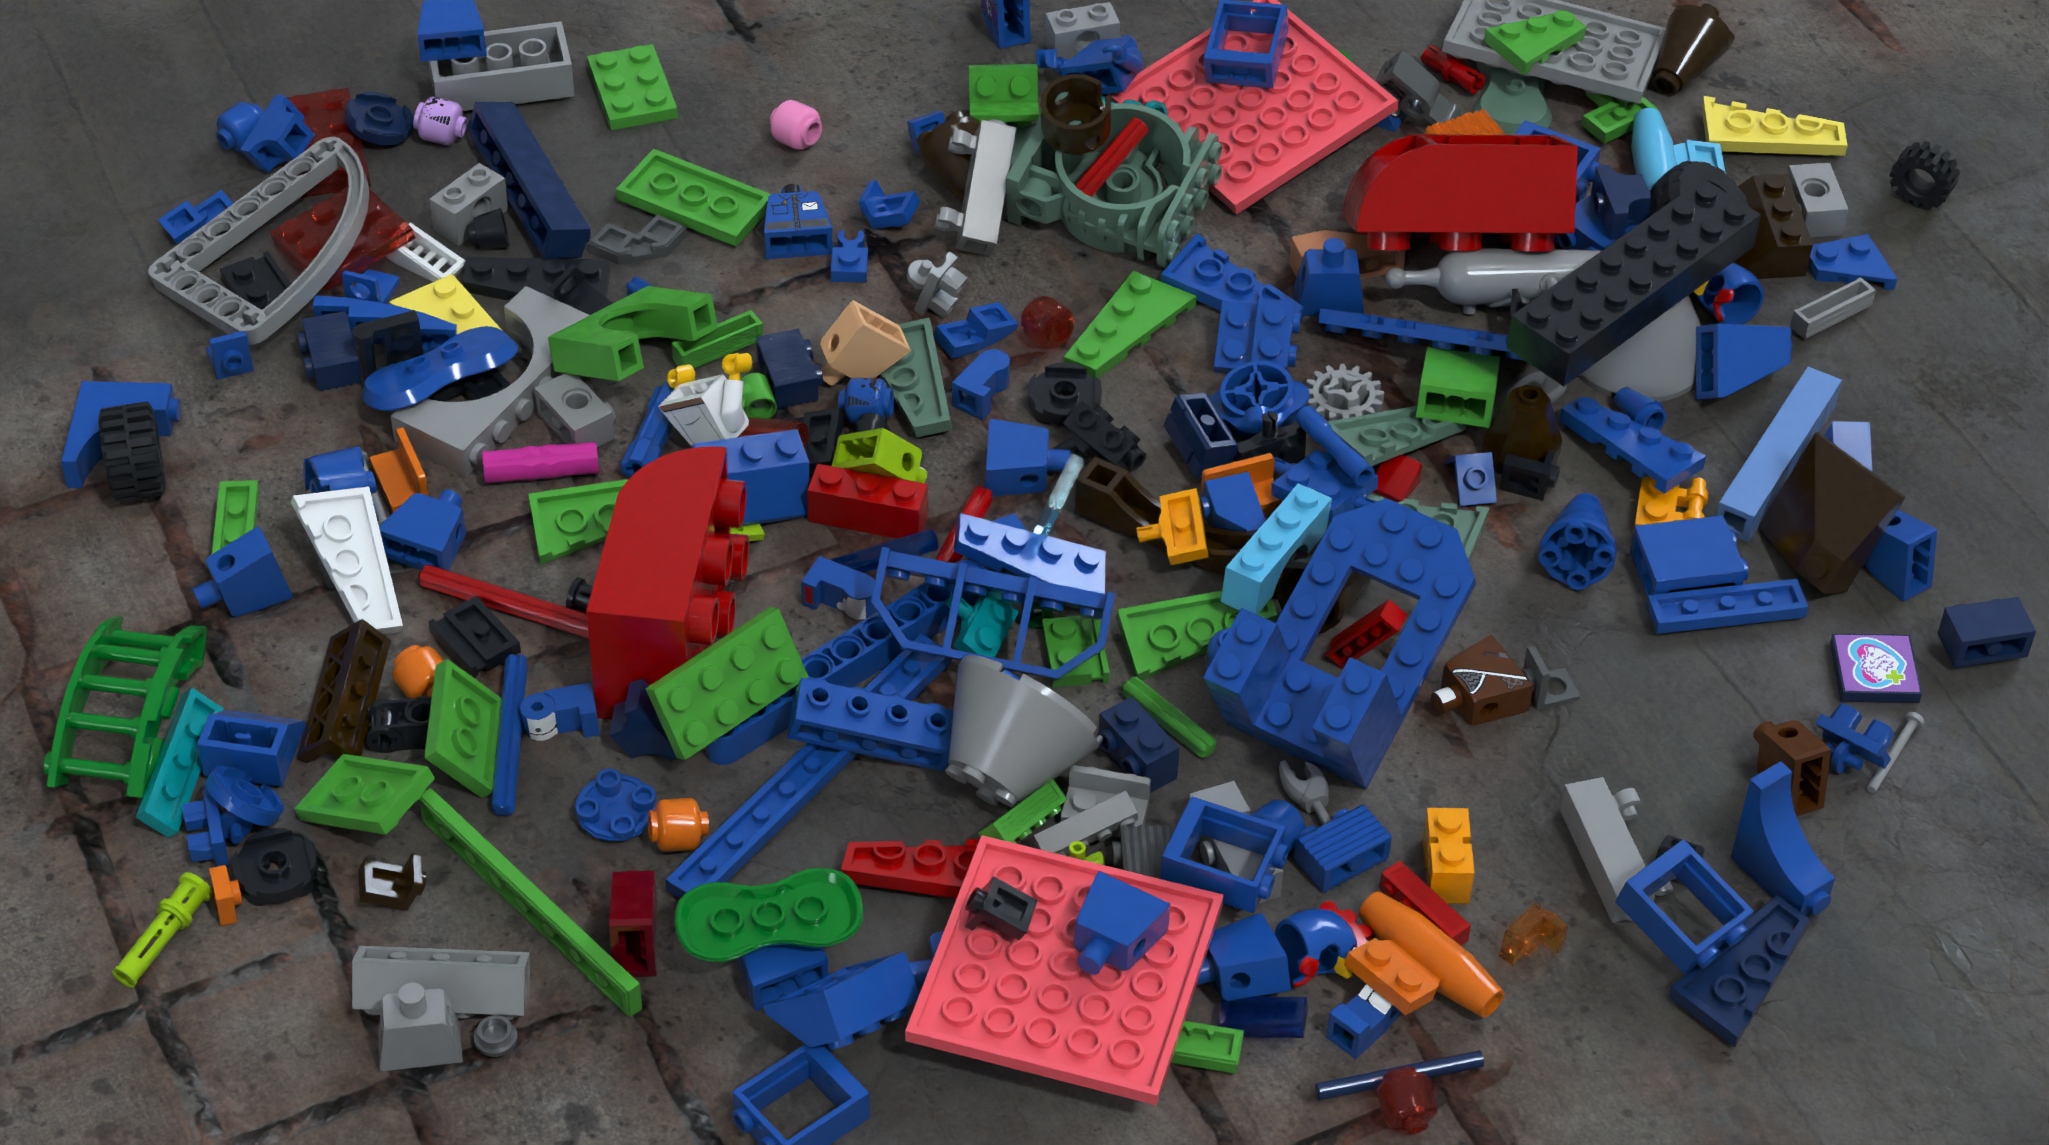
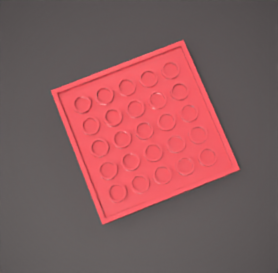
M1253 0V1H1252V2H1258V3L1281 4V3H1280L1279 1H1277V0ZM1288 9L1289 30L1274 88L1206 82L1204 54L1211 33V27L1139 72L1124 92L1108 94V96H1111L1113 103H1123L1125 100L1130 99L1141 102L1143 106L1146 102L1152 100L1164 103L1167 108L1168 117L1180 124L1183 133L1185 134L1190 126L1196 127L1200 132L1199 141L1203 143L1208 134L1214 133L1219 135V143L1223 144V149L1218 165L1222 166V173L1217 185H1211L1209 191L1236 215L1398 110V100ZM1229 30L1224 50L1269 54L1274 34Z
M981 835L905 1030V1041L1157 1106L1223 906L1224 895ZM1099 871L1170 903L1168 931L1132 968L1122 971L1105 963L1096 975L1089 974L1080 968L1077 958L1081 951L1077 950L1074 946L1075 923L1094 878ZM993 877H996L1038 900L1028 931L1020 940L984 921L973 931L965 927L969 911L965 910V905L976 887L982 889Z

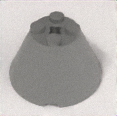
M1689 295L1578 377L1591 388L1610 397L1612 392L1617 393L1624 387H1629L1658 402L1671 400L1691 391L1696 387V326H1701V323Z
M966 655L958 665L948 757L949 765L945 773L960 783L966 784V782H969L978 788L976 795L994 806H997L1000 801L1007 806L1014 807L1015 804H1018L1099 748L1103 737L1098 735L1096 739L1093 735L1097 728L1096 725L1062 696L1025 674L1022 675L1020 680H1017L1000 672L1004 666L1002 663L981 656Z

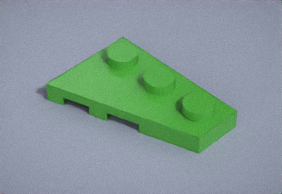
M1560 10L1552 14L1530 17L1526 20L1504 23L1501 26L1488 28L1485 31L1483 41L1522 74H1526L1531 71L1532 64L1536 62L1542 64L1549 59V55L1552 52H1562L1584 39L1587 27L1575 18L1572 13L1567 10Z

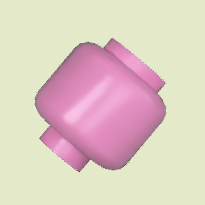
M787 100L773 110L770 116V129L773 138L777 142L793 149L803 150L818 141L822 133L819 113L814 108L795 100Z

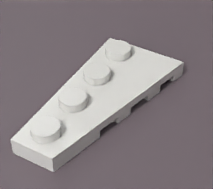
M361 487L294 495L291 504L354 623L364 619L382 634L400 632L403 624L370 488Z

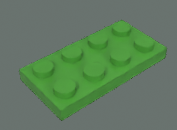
M653 149L616 188V199L652 214H658L736 247L765 216L768 196L771 195L656 149Z
M769 607L647 687L646 691L676 757L687 760L799 684L801 677L808 678V674L779 608Z

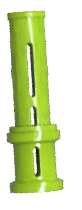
M190 872L183 873L179 877L178 887L168 899L164 898L159 902L156 918L137 939L119 965L112 971L113 976L120 983L133 988L178 930L188 928L193 921L192 915L203 902L210 901L213 897L212 888L202 878ZM186 897H189L186 903H182ZM154 937H156L157 940L153 943V945L149 948L145 955L142 958H139L140 954L148 946L151 940Z

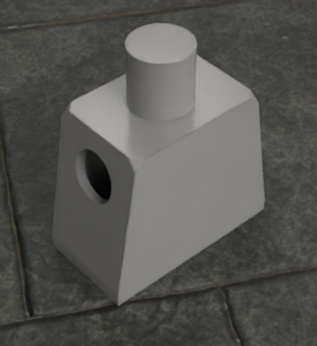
M411 982L403 985L398 993L386 994L382 997L378 1029L380 1071L463 1062L460 1022L445 990L440 988L424 990L420 984Z

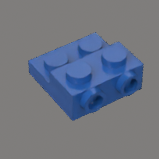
M1258 298V304L1222 300L1214 373L1228 374L1237 366L1252 361L1273 362L1282 366L1287 371L1288 367H1295L1297 345H1291L1292 333L1299 334L1301 312H1294L1295 301Z

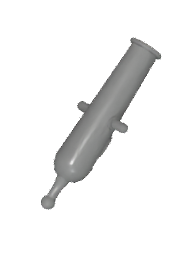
M1482 248L1478 251H1449L1439 260L1437 267L1413 271H1404L1401 268L1395 267L1387 272L1385 279L1387 285L1395 289L1401 288L1403 285L1436 287L1443 298L1449 302L1463 305V313L1475 314L1476 305L1485 304L1487 307H1509L1511 305L1512 289L1517 288L1523 304L1527 305L1603 250L1554 249L1553 251L1531 252L1502 248Z

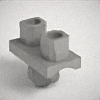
M950 251L946 254L941 267L936 268L929 260H916L908 267V281L915 289H923L914 308V311L921 316L928 309H931L945 319L958 302L956 296L968 280L967 276L954 268L958 257Z

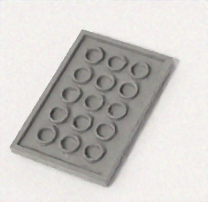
M1464 0L1444 39L1442 52L1449 53L1458 59H1471L1483 62L1492 68L1502 67L1517 71L1523 76H1536L1547 79L1556 85H1570L1581 88L1587 93H1600L1615 97L1621 102L1640 104L1655 68L1666 28L1560 0ZM1560 10H1567L1572 13L1575 18L1587 27L1584 39L1562 52H1552L1549 55V59L1542 64L1538 62L1532 64L1531 71L1526 74H1522L1483 41L1485 31L1488 28L1501 26L1504 23L1526 20L1530 17L1548 15Z

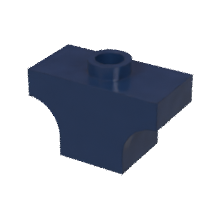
M1610 165L1596 166L1591 189L1594 212L1600 214L1609 239H1619L1624 236L1626 228L1639 225L1648 218L1651 195L1642 174L1623 175L1614 171Z
M643 679L629 683L626 701L614 706L609 736L631 758L644 754H657L667 758L669 761L677 759L646 691L649 685Z

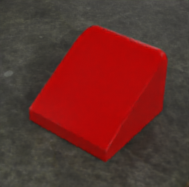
M1403 454L1382 462L1376 473L1378 475V488L1373 492L1394 502L1403 501V498L1407 499L1420 483L1422 464Z

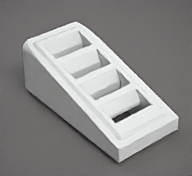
M411 222L388 243L386 258L393 263L432 282L450 274L457 276L465 268L466 262ZM413 247L415 250L411 251L409 248ZM422 252L427 254L423 259L419 257ZM434 258L438 259L433 266L429 264ZM446 263L452 266L445 273L439 271Z

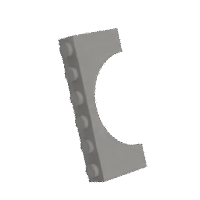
M525 286L504 306L507 334L519 340L532 355V359L525 372L507 388L481 399L463 402H443L425 399L410 407L396 410L391 415L394 442L397 443L395 429L403 427L415 453L467 477L477 466L483 464L482 451H493L500 443H504L509 438L510 433L522 421H526L531 416L533 410L537 407L535 387L564 374L554 371L548 336L590 315Z

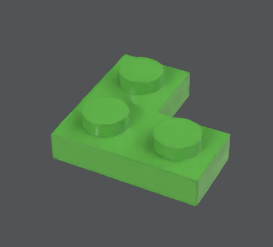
M1586 92V96L1600 107L1583 115L1582 126L1605 144L1632 131L1634 116L1638 111L1644 108H1654L1657 110L1658 108L1644 97L1640 104L1634 102L1625 103L1612 96Z

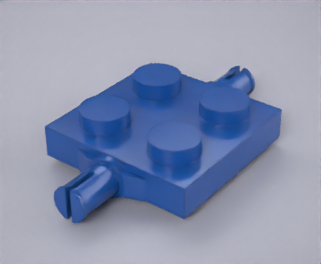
M1316 449L1297 464H1290L1278 457H1274V473L1280 475V477L1272 482L1271 496L1284 500L1298 483L1332 498L1328 518L1330 522L1336 515L1377 502L1367 496L1378 488V475L1374 474L1373 479L1368 484L1359 486L1339 467L1337 461L1328 452Z

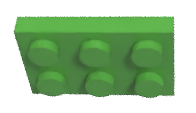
M653 44L587 56L588 69L611 131L678 118L676 103Z
M446 659L435 667L424 758L454 778L461 785L479 797L484 798L493 793L502 698L449 659Z
M342 754L294 810L301 821L387 835L390 830L397 826L407 810L422 797L424 791L434 781L435 777L428 766Z

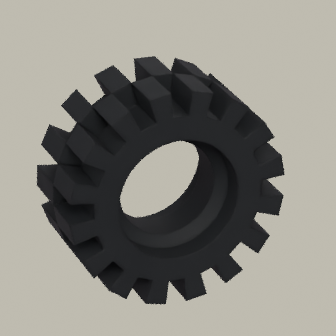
M1926 141L1921 146L1919 142L1913 143L1911 147L1908 145L1892 166L1889 177H1893L1890 181L1891 187L1898 186L1895 190L1896 195L1904 194L1905 198L1903 201L1907 204L1910 200L1914 201L1913 207L1920 208L1922 203L1925 209H1931L1933 205L1935 208L1939 207L1942 202L1946 201L1959 181L1960 170L1955 169L1958 163L1955 159L1948 160L1951 155L1949 151L1946 150L1942 154L1939 151L1942 146L1936 144L1933 148H1930V142ZM1915 169L1926 171L1935 182L1922 179Z

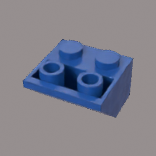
M232 710L209 714L197 743L203 775L209 776L215 767L231 766L251 774L250 776L253 777L251 783L283 787L305 729V721Z

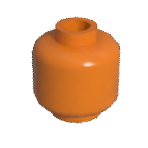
M412 645L402 651L394 660L393 680L407 699L420 696L432 697L435 667L444 660L432 647Z
M693 798L659 800L654 810L648 811L650 843L656 842L658 849L662 852L696 850L700 845L701 836H708L709 834L707 811H700L698 803Z

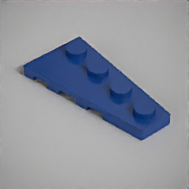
M1196 234L1161 273V282L1197 296V301L1220 311L1222 300L1258 304V298L1294 301L1273 285H1263L1257 281L1255 273L1247 267L1238 268L1229 261V255L1222 250L1217 249L1214 251L1206 245V239L1199 234ZM1295 301L1294 312H1301V319L1303 318L1304 307Z

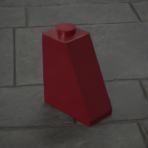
M630 870L613 872L609 914L612 958L632 977L657 976V891L655 870Z

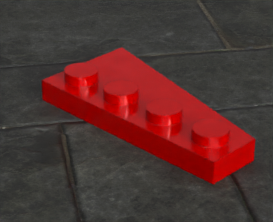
M966 839V845L942 846L941 840H925V843L917 847H906L903 841L849 842L841 872L848 875L855 884L957 898L980 839Z

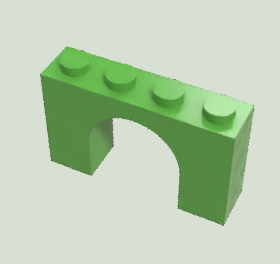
M646 286L548 336L554 371L620 381L644 368L638 339L665 337L695 341L718 329L712 294Z

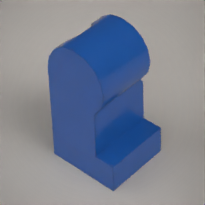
M989 349L982 352L952 382V406L983 421L991 412V398L996 392L1003 391L1009 385L1010 358L1008 354L998 349Z

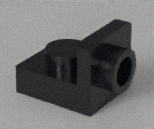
M1549 449L1544 463L1507 453L1503 464L1499 490L1543 501L1548 487L1555 488L1559 477L1560 466L1554 465L1557 451Z
M993 877L982 889L976 887L969 896L965 905V910L969 911L965 927L973 931L984 921L1020 940L1028 931L1038 900Z

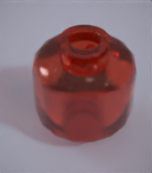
M1041 296L1035 298L1025 307L1021 316V327L1024 334L1041 347L1048 349L1058 348L1066 343L1074 329L1075 319L1072 311L1053 297Z
M1401 1067L1386 1073L1383 1076V1082L1376 1089L1384 1123L1392 1129H1402L1404 1135H1413L1425 1131L1429 1127L1428 1121L1433 1119L1438 1113V1103L1431 1080L1428 1075L1416 1072L1415 1067Z

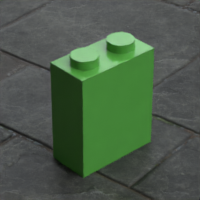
M1427 347L1416 418L1427 417L1430 420H1446L1458 424L1490 428L1500 357Z

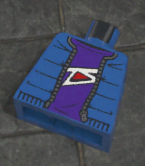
M981 0L983 19L999 49L1031 42L1029 0ZM1004 17L1010 19V23H1007Z

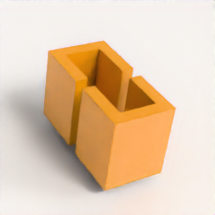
M1427 808L1422 838L1426 867V885L1447 904H1469L1474 879L1472 844H1470L1471 832L1468 808Z

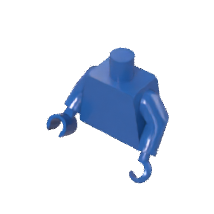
M1130 35L1091 42L1070 60L1060 56L1057 57V49H1036V64L1038 68H1052L1055 73L1063 76L1079 74L1095 78L1101 82L1102 94L1124 92L1136 75L1143 69L1142 53L1137 48L1135 39Z

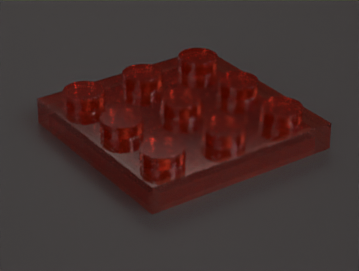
M349 186L270 231L273 242L303 271L322 250L336 228L347 201ZM370 189L368 211L363 227L343 263L321 288L323 291L342 282V274L345 270L357 273L416 239L412 227Z

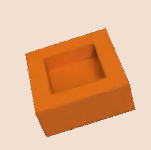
M226 865L209 868L220 925L237 923L235 906L243 904L238 880L229 881Z

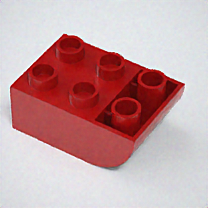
M1408 135L1385 144L1369 156L1360 166L1348 187L1343 204L1342 219L1359 234L1367 235V249L1409 250L1411 232H1430V242L1439 243V249L1478 251L1482 249L1483 233H1500V242L1511 244V250L1531 252L1553 251L1555 233H1575L1578 146L1556 135Z
M696 447L664 455L639 469L628 479L618 493L586 611L597 718L612 720L615 704L627 699L629 683L643 679L650 686L714 644L715 638H723L733 631L736 613L735 592L724 591V588L728 585L729 580H745L749 560V536L731 533V527H742L746 509L747 486L745 481L728 480L727 447Z

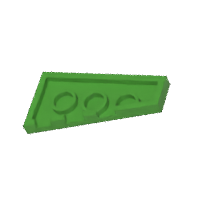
M1133 271L1064 356V363L1081 365L1087 369V374L1094 380L1095 376L1099 378L1124 360L1128 355V351L1134 346H1143L1151 340V334L1160 327L1166 329L1176 321V316L1183 310L1189 312L1196 307L1197 296Z
M628 479L529 493V504L540 565L605 541L618 493Z
M1222 591L1117 609L1116 620L1134 677L1144 680L1206 653L1212 636L1216 632L1230 628L1239 610L1220 602ZM1271 597L1257 615L1276 623L1278 614Z

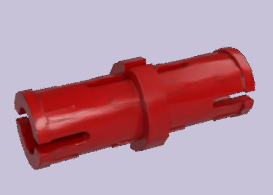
M1430 45L1429 49L1426 48L1424 50L1421 62L1442 74V79L1449 83L1455 82L1472 94H1476L1477 89L1480 91L1484 86L1485 76L1466 66L1463 59L1448 55L1435 45Z

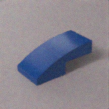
M220 190L194 208L186 200L159 218L158 222L175 243L179 244L231 206L233 202Z
M997 302L969 308L966 320L936 325L934 339L953 359L974 353L998 342L1015 331L1018 323L1002 304Z

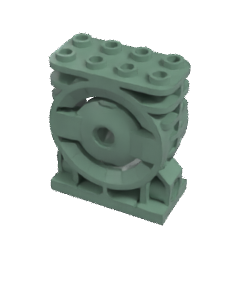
M1068 92L1060 93L1055 102L1065 98ZM1115 103L1111 104V133L1106 142L1093 152L1081 155L1066 154L1054 149L1045 141L1041 131L1040 117L1006 176L1008 222L1021 226L1025 217L1044 224L1061 219L1064 226L1075 238L1090 247L1112 253L1137 252V259L1147 261L1151 253L1154 252L1157 254V265L1166 268L1180 253V242L1183 237L1188 238L1195 223L1194 216L1197 211L1202 212L1205 208L1210 186H1216L1220 179L1222 166L1218 165V161L1222 153L1223 144L1219 143V135L1210 133L1203 143L1199 141L1200 132L1196 127L1190 126L1184 134L1179 123L1174 122L1158 110L1138 104ZM1134 117L1143 121L1148 128V133L1096 193L1090 197L1080 191L1075 186V183L1127 123ZM1072 121L1068 123V125L1084 124L1081 121ZM1159 163H1161V164L1163 165V166L1160 168V175H1159L1158 171L1156 170L1157 167H1158V165H1159ZM1161 177L1164 179L1167 185V189L1165 191H1163Z

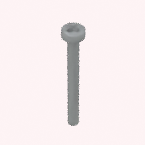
M1908 712L1903 719L1905 727L1888 752L1891 761L1885 769L1882 767L1878 768L1866 788L1868 792L1874 794L1913 731L1922 728L1924 719L1918 713Z

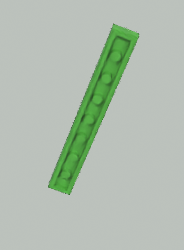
M432 788L424 791L419 799L422 822L627 1016L632 1017L642 1010L640 983Z

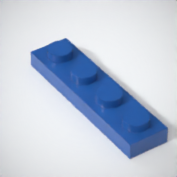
M1798 579L1648 595L1646 603L1656 634L1805 618L1809 608Z

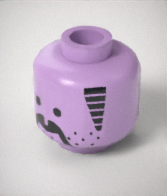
M432 96L425 103H419L414 115L413 127L418 130L421 139L443 146H450L457 137L463 138L468 119L463 117L462 107L457 102Z

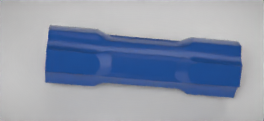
M664 382L662 386L655 388L635 440L629 445L621 462V472L629 478L646 464L661 457L663 447L672 430L673 424L658 407L674 391V388L670 387L668 382Z

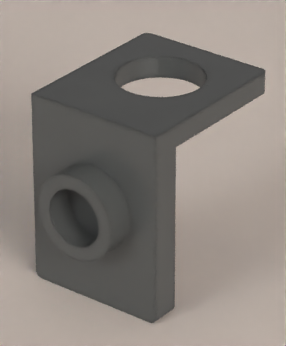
M1527 647L1524 667L1521 670L1534 685L1531 701L1536 710L1579 700L1580 694L1566 668L1549 671L1536 647ZM1549 681L1560 682L1564 685L1566 691L1560 695L1548 693Z

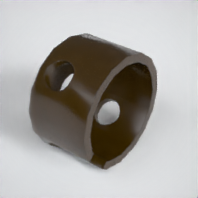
M1071 74L1059 77L1047 85L1041 95L1040 102L1041 131L1045 141L1058 151L1076 155L1093 152L1102 146L1111 133L1112 110L1110 95L1105 97V106L1102 102L1101 82L1087 75ZM1068 92L1065 98L1055 102L1060 93ZM1072 121H1081L1084 123L1082 125H1068V123Z

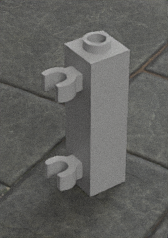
M995 119L982 120L974 135L963 130L954 129L953 137H950L949 152L971 154L961 213L949 207H941L940 213H937L934 227L942 231L958 232L955 249L990 256L997 244L1006 192V176L1009 173L1016 132L1015 127L1007 126L1003 121Z
M1603 777L1565 784L1560 811L1612 923L1624 920L1633 921L1615 903V900L1625 882L1646 867L1624 822L1637 817L1638 814L1634 805L1640 804V798L1635 788L1623 789L1612 796ZM1668 882L1649 896V898L1654 902L1655 895L1663 896L1672 893L1673 887L1671 883Z

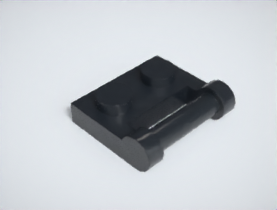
M415 310L361 323L352 330L354 342L359 347L362 367L359 378L362 389L367 377L375 371L424 354L419 318ZM377 338H382L385 365L376 367L373 343Z

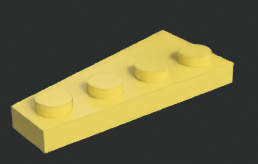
M1703 96L1701 107L1706 142L1720 144L1722 152L1845 156L1848 145L1844 123L1801 114L1796 119L1788 118L1780 113V110L1767 108L1766 113L1747 110V104L1732 101V105L1727 106L1715 103L1714 97Z

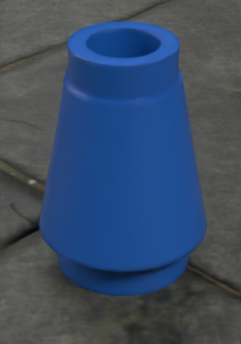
M1624 387L1616 393L1614 398L1615 405L1618 406L1622 413L1628 415L1631 420L1645 427L1657 430L1663 427L1667 415L1662 403L1629 387Z

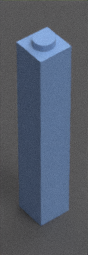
M1808 366L1719 502L1716 516H1724L1729 530L1735 532L1736 538L1749 542L1813 435L1821 430L1834 410L1842 383L1841 379Z

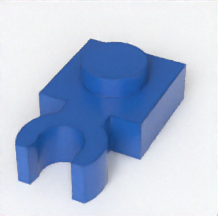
M840 230L837 235L838 247H832L831 282L867 283L868 248H864V232L858 231L856 239L847 240L844 230Z

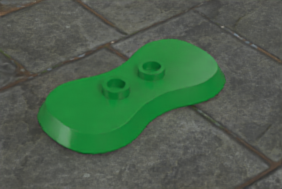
M830 868L806 869L780 881L765 885L750 886L728 882L702 884L686 892L678 901L675 910L676 933L683 948L697 959L715 964L728 963L756 950L778 945H793L814 949L835 947L852 937L860 928L863 919L862 899L855 882L843 872Z

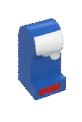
M819 556L801 581L802 605L816 610L822 603L841 611L844 610L847 616L853 619H866L876 613V609L871 603L875 580L865 573Z

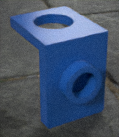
M366 269L363 274L347 270L342 274L346 298L387 303L400 283L399 276Z
M245 331L209 339L210 346L206 349L217 380L253 371L249 343Z
M1492 452L1455 455L1446 458V464H1454L1459 506L1497 502Z

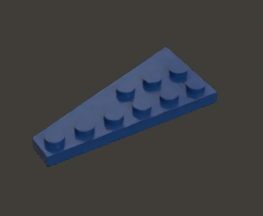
M1320 308L1318 323L1326 324L1325 331L1347 334L1348 327L1362 329L1361 336L1383 339V333L1398 335L1397 341L1419 344V338L1433 340L1432 347L1454 350L1455 344L1470 346V353L1491 355V350L1494 349L1506 351L1505 358L1523 360L1507 349L1508 334Z

